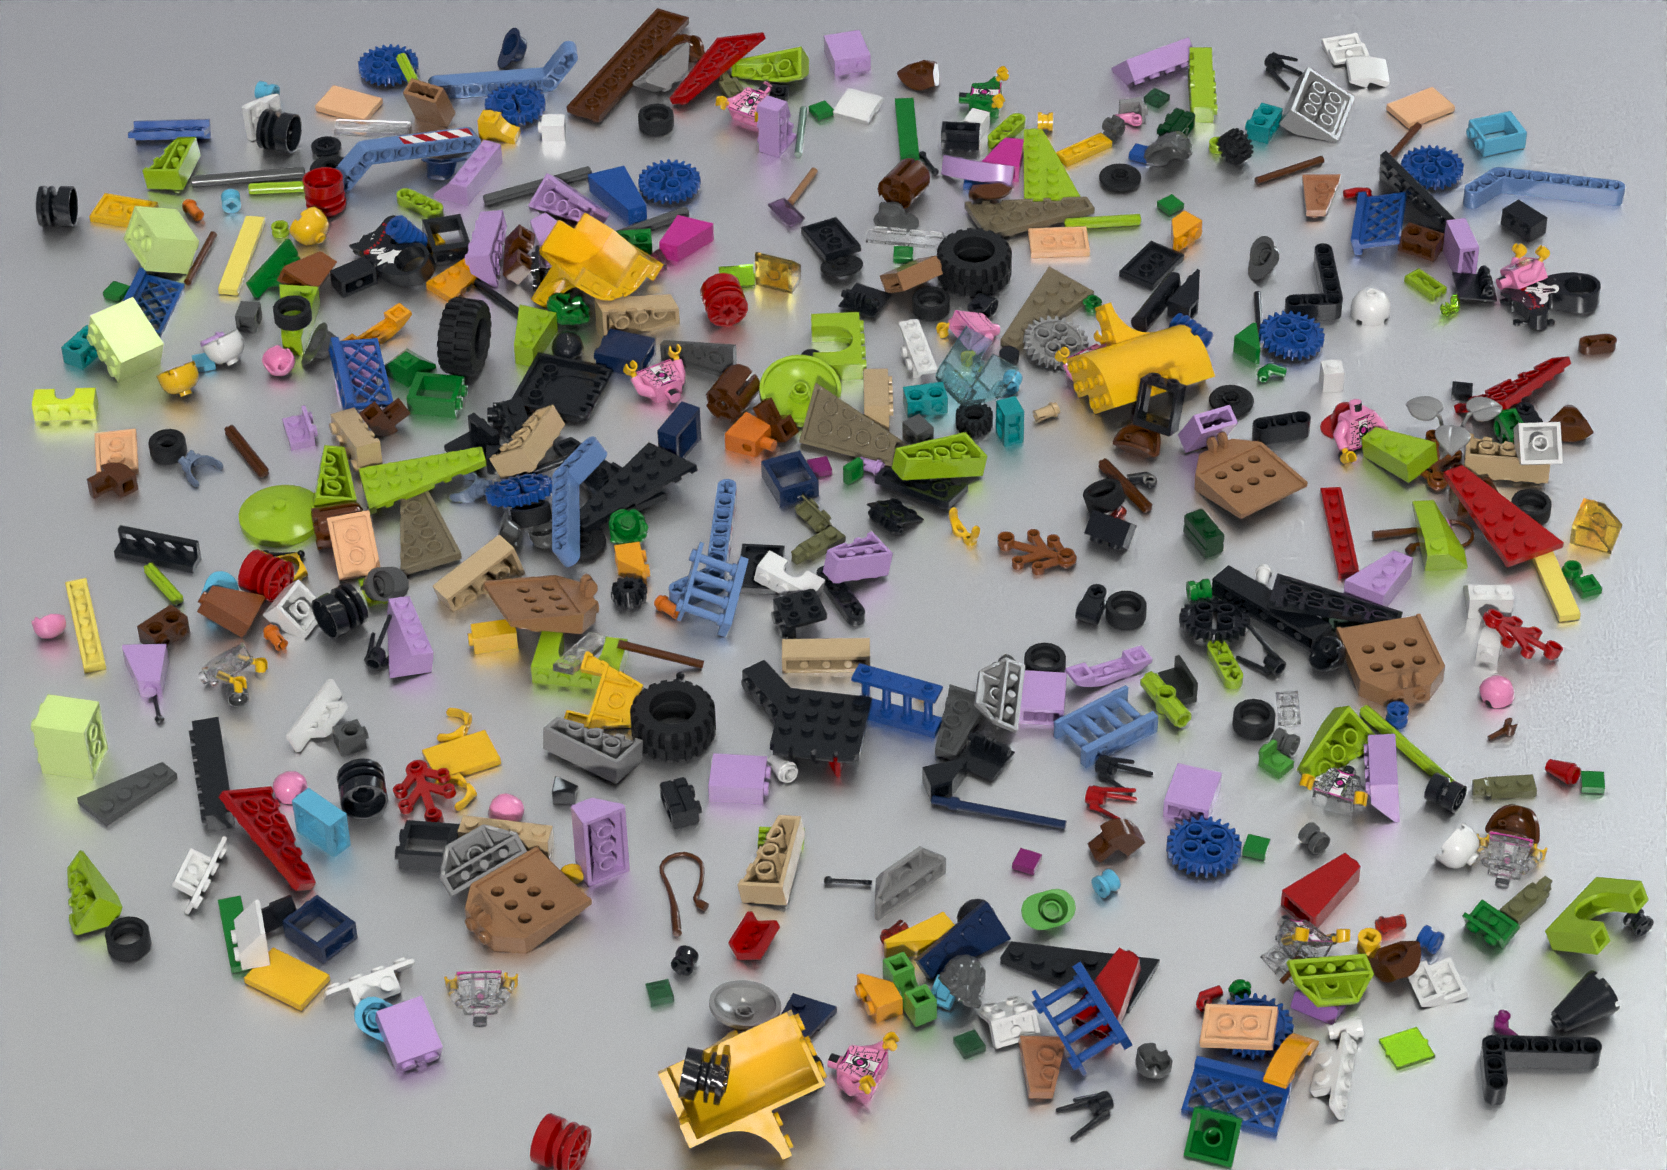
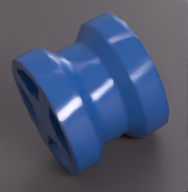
M1400 701L1389 703L1385 720L1395 729H1403L1408 723L1409 707Z
M1426 925L1419 932L1416 941L1420 942L1421 948L1425 947L1429 953L1435 954L1442 946L1445 935L1442 932L1433 931L1431 926Z

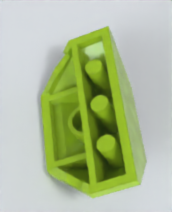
M1366 954L1294 959L1286 962L1294 984L1318 1008L1357 1004L1374 976Z

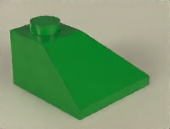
M405 349L384 365L387 376L407 388L411 387L416 372L430 373L436 368V364L409 349Z
M1202 1105L1195 1106L1184 1156L1232 1168L1243 1118L1222 1110Z

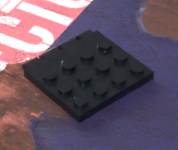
M538 352L512 399L521 396L525 410L528 413H534L538 409L554 405L563 420L578 423L580 420L587 421L613 371L608 369L606 365Z
M784 687L770 741V750H773V755L789 757L791 752L794 758L811 759L812 755H815V760L834 762V758H838V763L854 764V760L860 759L872 707V697Z

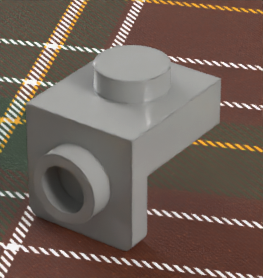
M1141 97L1120 99L1118 114L1134 112L1142 116V123H1145V116L1148 115L1147 104L1143 103Z

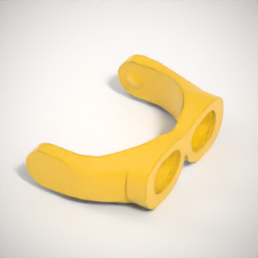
M955 507L949 510V520L952 533L957 537H963V542L966 545H975L980 534V527L976 525L972 528L971 533L967 532L958 518V510Z
M297 552L277 556L299 567L298 572L294 575L293 582L298 579L301 581L304 577L308 576V572Z
M448 708L446 714L450 717L461 718L464 721V725L452 733L438 734L437 740L442 743L467 736L472 723L471 713L458 708Z
M460 773L450 775L451 779L447 783H439L437 780L435 784L443 786L451 783L467 790L466 796L454 806L457 811L465 808L477 796L474 787L467 783Z

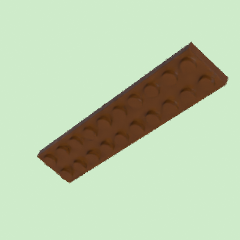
M657 8L567 105V113L600 122L633 86V82L645 73L658 59L665 43L672 36L680 34L687 27L689 17Z

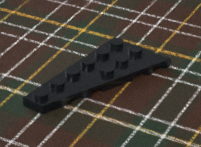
M569 437L554 443L553 450L560 458L573 453L581 442ZM604 459L581 485L593 497L623 467L614 462L609 463ZM661 491L640 504H632L625 509L628 511L631 509L643 510L667 500V493Z
M648 442L580 508V531L588 533L606 523L607 518L613 512L625 509L632 504L638 505L663 491L664 486L671 482L677 483L682 480L681 476L689 472L693 474L698 471L697 465Z
M1277 573L1267 608L1367 624L1402 618L1403 614L1402 611L1279 573Z

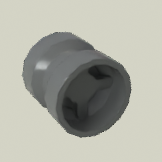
M226 681L225 688L228 704L232 707L246 705L249 702L247 689L243 688L242 693L234 692L233 684Z
M1280 727L1276 729L1271 740L1277 741V750H1282L1289 757L1296 753L1301 740L1299 736L1295 734L1290 735Z
M1314 822L1306 824L1298 834V839L1303 844H1307L1313 854H1320L1329 846L1330 837L1325 832H1321L1319 826Z

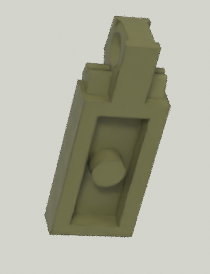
M727 71L720 76L718 85L726 98H731L743 92L744 89L736 77L730 78Z
M831 525L800 543L792 550L791 561L796 565L806 559L814 561L825 555L828 549L845 543L846 536Z
M1533 774L1485 777L1472 780L1471 790L1473 796L1486 795L1491 797V800L1537 796Z
M1544 876L1537 884L1533 882L1530 885L1528 884L1500 908L1499 911L1520 926L1546 903L1550 894L1549 891L1552 889L1551 884L1553 880Z

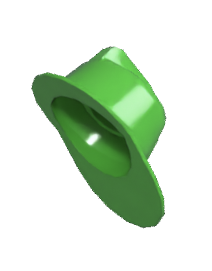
M1051 889L1027 897L1022 904L1021 913L1023 920L1031 928L1047 930L1069 922L1075 914L1076 906L1073 897L1067 891Z

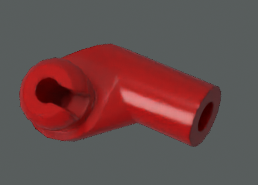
M1368 187L1343 190V197L1345 200L1358 197V192L1365 191L1367 197L1372 196V190Z
M1217 985L1199 992L1196 1000L1197 1009L1205 1012L1206 1004H1212V1000L1222 997L1223 990L1221 986Z

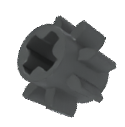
M1114 114L1112 118L1107 117L1102 123L1103 134L1113 140L1116 136L1121 137L1126 128L1123 124L1124 120Z

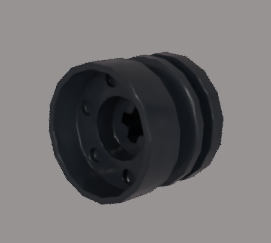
M265 109L259 117L256 128V141L259 148L277 149V151L286 153L296 151L302 134L300 116L286 112L281 114L279 111Z
M40 186L38 188L36 215L38 224L41 227H46L47 225L54 227L56 221H58L61 227H74L76 225L78 197L74 186H60L58 192H56L54 186H49L48 188Z
M347 582L332 589L330 593H325L312 600L311 606L314 617L322 631L331 639L339 638L348 633L350 628L354 629L368 620V610L359 592Z
M360 758L345 763L338 770L337 783L342 811L347 816L354 819H369L381 814L388 804V795L383 767L378 762Z
M688 1047L678 1098L694 1101L699 1090L703 1091V1103H707L709 1093H715L713 1105L719 1106L722 1097L726 1093L729 1078V1055L723 1054L721 1063L715 1064L717 1053L713 1052L709 1062H704V1050Z

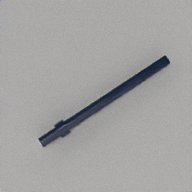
M933 795L931 799V804L948 807V810L953 811L960 809L1064 830L1067 823L1066 820L962 801L960 798L953 796L946 798Z

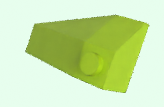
M802 46L743 58L732 66V77L739 79L786 83L803 79L809 74V58Z
M1434 500L1412 501L1424 571L1467 569L1465 550Z
M1350 706L1334 708L1321 724L1300 762L1297 772L1301 776L1303 773L1314 776V782L1318 783L1325 779V776L1331 775L1335 770L1349 764L1356 757L1363 755L1364 744H1368V735L1375 734Z
M79 850L67 867L68 888L72 890V895L68 899V905L72 907L69 923L73 933L76 935L109 926L114 919L120 916L123 908L118 895L88 856Z

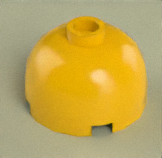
M310 207L300 214L302 217L298 221L295 219L292 222L289 233L297 242L307 246L322 243L326 239L329 228L328 219L324 213L317 207Z
M195 361L185 363L184 366L165 371L156 377L164 391L172 395L180 394V397L192 393L191 388L196 386L199 373Z

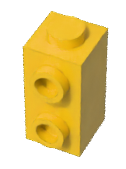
M506 619L470 624L471 633H467L469 646L474 647L475 654L518 648L516 627H511Z

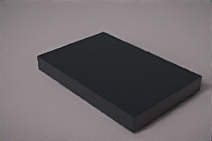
M837 217L801 227L802 235L826 262L861 251L859 242Z
M1150 241L1119 271V277L1153 291L1167 274L1172 272L1184 260V254Z
M742 544L741 556L749 560L740 593L779 595L770 588L754 581L758 564L770 550L784 558L785 546Z

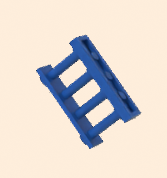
M859 663L851 677V681L861 683L862 695L859 696L870 697V686L882 689V701L872 698L869 721L935 739L941 728L942 717L933 715V703H936L943 690V686ZM891 692L903 695V706L891 703ZM912 698L924 701V712L912 709Z
M1080 961L1072 966L1076 972L1073 980L1042 999L1036 990L1032 991L1036 999L1032 1003L1039 1014L1044 1012L1070 1054L1067 1060L1075 1071L1079 1068L1084 1076L1087 1072L1082 1065L1083 1062L1114 1043L1115 1045L1120 1043L1124 1050L1131 1047L1132 1043ZM1077 988H1086L1088 992L1085 995L1086 998L1052 1017L1047 1009L1049 1005ZM1090 1006L1092 1008L1094 1006L1098 1007L1100 1012L1097 1013V1017L1068 1035H1063L1058 1027L1060 1024ZM1102 1024L1103 1026L1107 1024L1110 1026L1112 1031L1108 1032L1109 1035L1078 1055L1075 1054L1070 1044Z

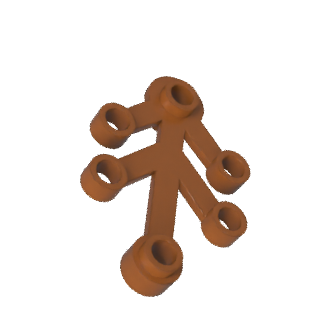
M1429 430L1426 432L1425 440L1436 442L1438 461L1429 467L1432 473L1425 470L1420 476L1427 479V484L1430 488L1442 490L1448 486V483L1444 479V472H1441V469L1451 462L1454 463L1450 469L1461 466L1462 464L1457 462L1462 460V451L1458 450L1453 456L1448 454L1440 460V444L1435 437L1436 430Z
M1030 529L1027 532V540L1034 543L1035 546L1015 541L1014 534L1005 531L998 535L997 544L1001 550L1009 551L1013 548L1030 553L1012 558V567L1016 570L1023 569L1025 563L1042 558H1050L1049 560L1043 562L1036 561L1032 564V573L1042 575L1047 568L1057 565L1070 567L1077 561L1075 552L1070 548H1064L1060 542V537L1056 534H1051L1047 537V546L1037 529ZM1048 547L1054 548L1055 551L1049 550Z

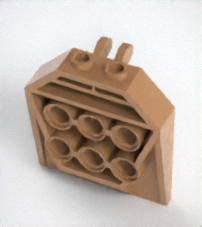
M1222 431L1217 434V440L1213 436L1209 437L1206 441L1209 450L1199 454L1194 489L1242 519L1307 487L1308 482L1262 442L1241 439L1228 440L1227 434Z
M587 573L581 577L580 582L558 575L490 580L484 581L483 584L484 589L509 625L519 629H528L534 632L550 631L582 634L596 622V613L599 612V603L593 597L598 591V586Z
M1421 614L1345 628L1336 627V634L1345 647V659L1359 696L1385 707L1394 701L1410 704L1430 700L1442 684L1445 664Z
M536 846L470 884L465 906V925L469 931H474L478 935L483 945H488L494 952L527 954L590 906L592 899L585 895Z

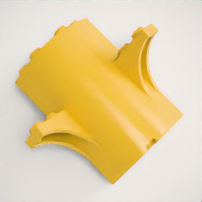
M587 213L582 215L575 228L558 220L540 247V255L552 267L531 300L547 309L549 296L555 293L564 294L574 287L600 300L611 301L622 296L626 297L638 289L646 277L654 281L664 264L635 247L614 229Z
M1112 303L1095 308L1096 319L1100 324L1102 338L1106 343V347L1066 359L1068 363L1067 368L1072 376L1073 387L1079 398L1086 395L1089 396V404L1094 414L1137 401L1140 379L1149 373H1158L1166 379H1176L1184 385L1215 377L1208 352L1198 335L1194 336L1191 333V328L1186 325H1176L1155 332H1140L1126 325L1118 317ZM1152 386L1150 397L1167 391Z
M789 1010L740 1034L735 1029L715 1044L704 1049V1062H709L713 1052L717 1053L715 1064L721 1063L723 1054L729 1055V1078L726 1093L722 1097L719 1106L713 1105L715 1093H709L707 1103H703V1091L699 1090L694 1101L678 1098L684 1060L658 1071L659 1078L676 1112L679 1126L689 1148L723 1133L744 1131L766 1139L777 1149L783 1160L792 1156L790 1149L794 1148L791 1139L788 1134L783 1136L780 1126L784 1124L778 1111L773 1113L772 1110L825 1086L823 1079L827 1078L821 1062L815 1063L813 1056L817 1055L809 1036L804 1037L801 1032L805 1030L799 1014L793 1015L792 1010Z

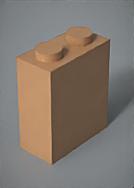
M411 78L403 95L415 118L448 128L456 112L444 88Z
M936 255L918 258L880 275V279L885 292H902L942 275V265Z

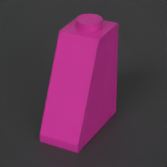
M1004 138L981 162L1014 166L1013 182H1019L1024 153V139Z
M677 215L659 242L660 258L679 262L714 240V223Z

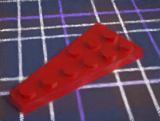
M764 33L717 37L669 98L671 103L684 105L690 102L702 90L765 40Z
M1555 357L1534 366V370L1518 374V379L1514 381L1507 379L1485 390V394L1468 398V401L1474 397H1486L1499 403L1503 407L1502 410L1511 409L1512 405L1520 403L1522 398L1531 395L1533 390L1543 387V383L1554 379L1556 374L1564 372V369L1571 364L1570 357ZM1467 403L1454 405L1455 412H1469L1466 409Z
M1461 465L1444 471V479L1507 568L1563 548V541L1465 466Z
M272 786L222 791L219 799L223 802L226 809L232 813L238 823L250 835L251 839L256 842L264 855L274 864L277 871L288 881L290 887L295 891L313 889L316 881L308 864L301 859L303 854L301 849L294 844L296 838L286 816L280 813L278 809L280 803L272 796L274 792Z

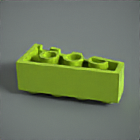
M1189 47L1190 112L1195 114V123H1213L1214 115H1217V93H1215L1216 81L1212 62V47Z
M279 284L280 298L297 295L306 298L311 304L312 321L307 327L297 331L281 329L283 349L288 348L294 356H303L321 306L319 289L313 286ZM289 311L283 315L293 316L300 314L301 311Z
M966 432L896 448L892 469L902 480L983 476L988 456Z
M324 445L318 468L312 508L357 502L345 447Z

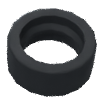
M658 103L644 106L638 113L639 129L649 136L668 134L674 127L673 110L669 106ZM653 118H661V119H664V120H662V121H657V122L649 121L650 119H653Z
M927 286L918 289L913 294L912 311L917 318L934 322L945 318L949 314L950 296L944 289L936 286ZM935 301L940 303V305L925 306L922 303Z
M291 295L280 298L273 306L274 321L280 329L297 331L307 327L312 321L311 304L302 296ZM289 311H301L300 314L293 316L283 315Z
M1108 478L1089 485L1083 492V498L1089 512L1092 513V510L1108 513L1124 503L1125 494L1120 481Z
M1524 489L1513 495L1511 502L1539 524L1547 523L1552 507L1551 499L1547 494L1536 489ZM1526 504L1535 505L1542 510L1535 512L1527 511L1520 506Z
M544 500L538 503L531 502V505L524 504L522 507L517 505L510 509L512 521L520 525L521 528L541 525L552 519L550 503Z
M1119 591L1108 597L1105 615L1107 622L1111 626L1120 630H1133L1144 624L1147 602L1143 596L1133 591ZM1128 606L1136 609L1137 612L1130 615L1116 612L1115 609Z
M1035 644L1025 652V670L1065 673L1066 655L1055 644ZM1045 658L1051 659L1057 664L1051 667H1040L1033 662Z
M1247 699L1238 703L1234 708L1232 726L1234 731L1245 739L1262 740L1269 737L1274 731L1276 713L1274 708L1263 700ZM1247 715H1258L1263 717L1266 722L1250 724L1241 718Z
M127 916L113 921L105 932L109 954L120 961L139 959L150 950L152 944L149 926L138 917ZM137 933L142 935L138 941L132 944L122 945L115 942L123 934Z

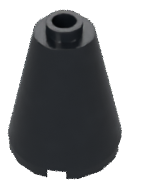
M1591 970L1586 973L1551 1012L1552 1018L1550 1020L1557 1030L1567 1032L1614 1014L1620 1009V1006L1615 1005L1618 998L1614 990L1604 978L1599 980L1595 976L1597 974L1596 971Z

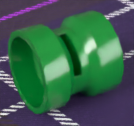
M1208 578L1202 579L1200 582L1193 580L1186 582L1188 601L1197 602L1198 598L1206 600V597H1209L1210 600L1212 599V587Z

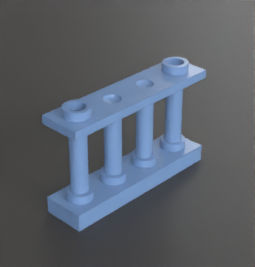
M700 542L697 549H692L689 561L692 564L682 599L679 598L675 611H678L676 620L681 621L685 612L716 622V625L719 626L717 635L726 637L732 626L749 559L740 556L737 564L726 563L701 554L704 543ZM699 562L729 572L732 580L726 581L698 571ZM694 579L723 588L725 592H728V595L723 598L694 588ZM690 595L720 605V608L724 609L723 613L716 614L688 604Z
M1126 685L1054 721V738L1058 739L1067 734L1081 748L1080 763L1085 768L1096 764L1100 755L1111 756L1158 731V715L1154 711L1141 715L1129 704L1128 687ZM1121 707L1134 721L1123 724L1111 711ZM1103 716L1116 730L1106 734L1094 720ZM1085 725L1098 739L1088 743L1075 730Z

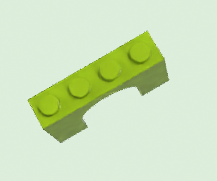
M859 312L811 314L812 342L836 341L849 346L844 350L836 352L813 353V357L826 362L834 369L839 380L863 379V369H867L866 359H862L866 358L865 346H861L865 345V335L860 333L864 332V321L860 320Z
M541 631L531 665L532 683L598 689L601 677L582 673L580 671L581 665H572L562 660L564 652L563 633ZM606 637L602 653L598 659L604 660L612 668L624 673L629 651L617 648L619 640L628 642V639Z
M1596 877L1545 930L1552 950L1598 955L1608 945L1610 938L1602 921H1592L1591 919L1608 912L1637 914L1649 901L1642 881Z

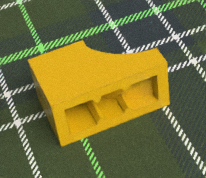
M483 110L477 120L479 138L483 140L515 144L521 134L520 127L507 122L502 117L501 112Z

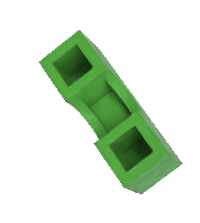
M901 952L883 959V979L894 983L903 998V1009L914 1026L917 1027L937 1019V999L926 984L918 985L915 977V967L907 955Z

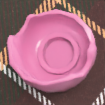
M276 345L269 348L263 354L262 362L265 369L271 375L285 376L294 368L295 357L288 348L283 349Z
M50 614L41 619L35 617L31 621L34 632L43 639L58 637L66 628L65 617L60 614Z
M1493 675L1484 679L1479 686V693L1483 702L1489 701L1493 708L1506 707L1512 704L1515 699L1512 683L1505 677Z
M286 771L278 775L273 782V791L279 803L288 805L292 804V800L298 794H301L308 788L305 777L296 771Z
M500 794L492 800L488 810V817L519 822L524 814V805L514 795Z

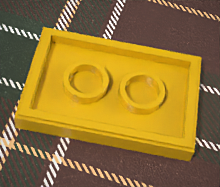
M104 193L89 218L91 222L127 228L135 206L159 208V205L155 201Z
M485 730L422 750V755L429 768L434 770L447 768L450 775L460 773L462 776H466L501 764V758Z
M274 947L268 952L270 965L253 968L244 977L246 984L300 1011L330 981L329 974Z

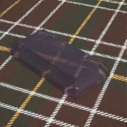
M785 198L768 204L770 209L789 227L799 224L805 219Z

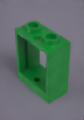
M416 372L407 395L408 410L411 414L456 418L458 411H461L463 408V398L467 397L468 386L465 385L463 376ZM425 390L453 393L451 399L423 396Z

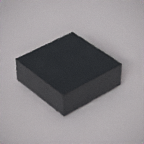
M1453 381L1451 400L1468 401V398L1472 397L1473 383Z

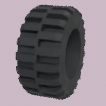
M967 228V230L960 229L956 233H950L947 238L940 242L937 248V259L941 262L943 274L937 276L942 286L945 289H949L951 293H958L962 297L970 296V298H975L978 293L993 295L998 290H1002L1010 281L1012 250L1009 243L1000 234H995L991 230L985 231L984 228Z
M454 297L446 303L439 322L440 326L437 335L438 363L445 373L473 377L482 371L488 356L492 327L490 308L483 300Z
M673 679V681L669 682L663 680L659 684L653 683L649 685L648 689L644 688L634 698L631 705L630 719L633 741L635 738L643 740V753H648V756L652 759L659 758L662 762H667V760L679 762L682 759L687 761L692 759L694 755L697 757L702 754L703 749L706 750L715 738L716 716L714 701L707 691H703V688L697 684L694 686L692 682L686 680L685 682H680V679ZM673 717L686 719V721L677 724L659 722Z

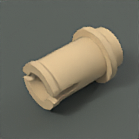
M1049 402L1047 406L1033 410V417L1037 423L1052 416L1055 418L1060 414V408L1056 402Z

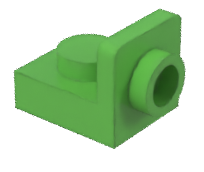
M1273 739L1260 748L1258 752V766L1276 778L1280 779L1294 768V761L1277 750L1276 740Z

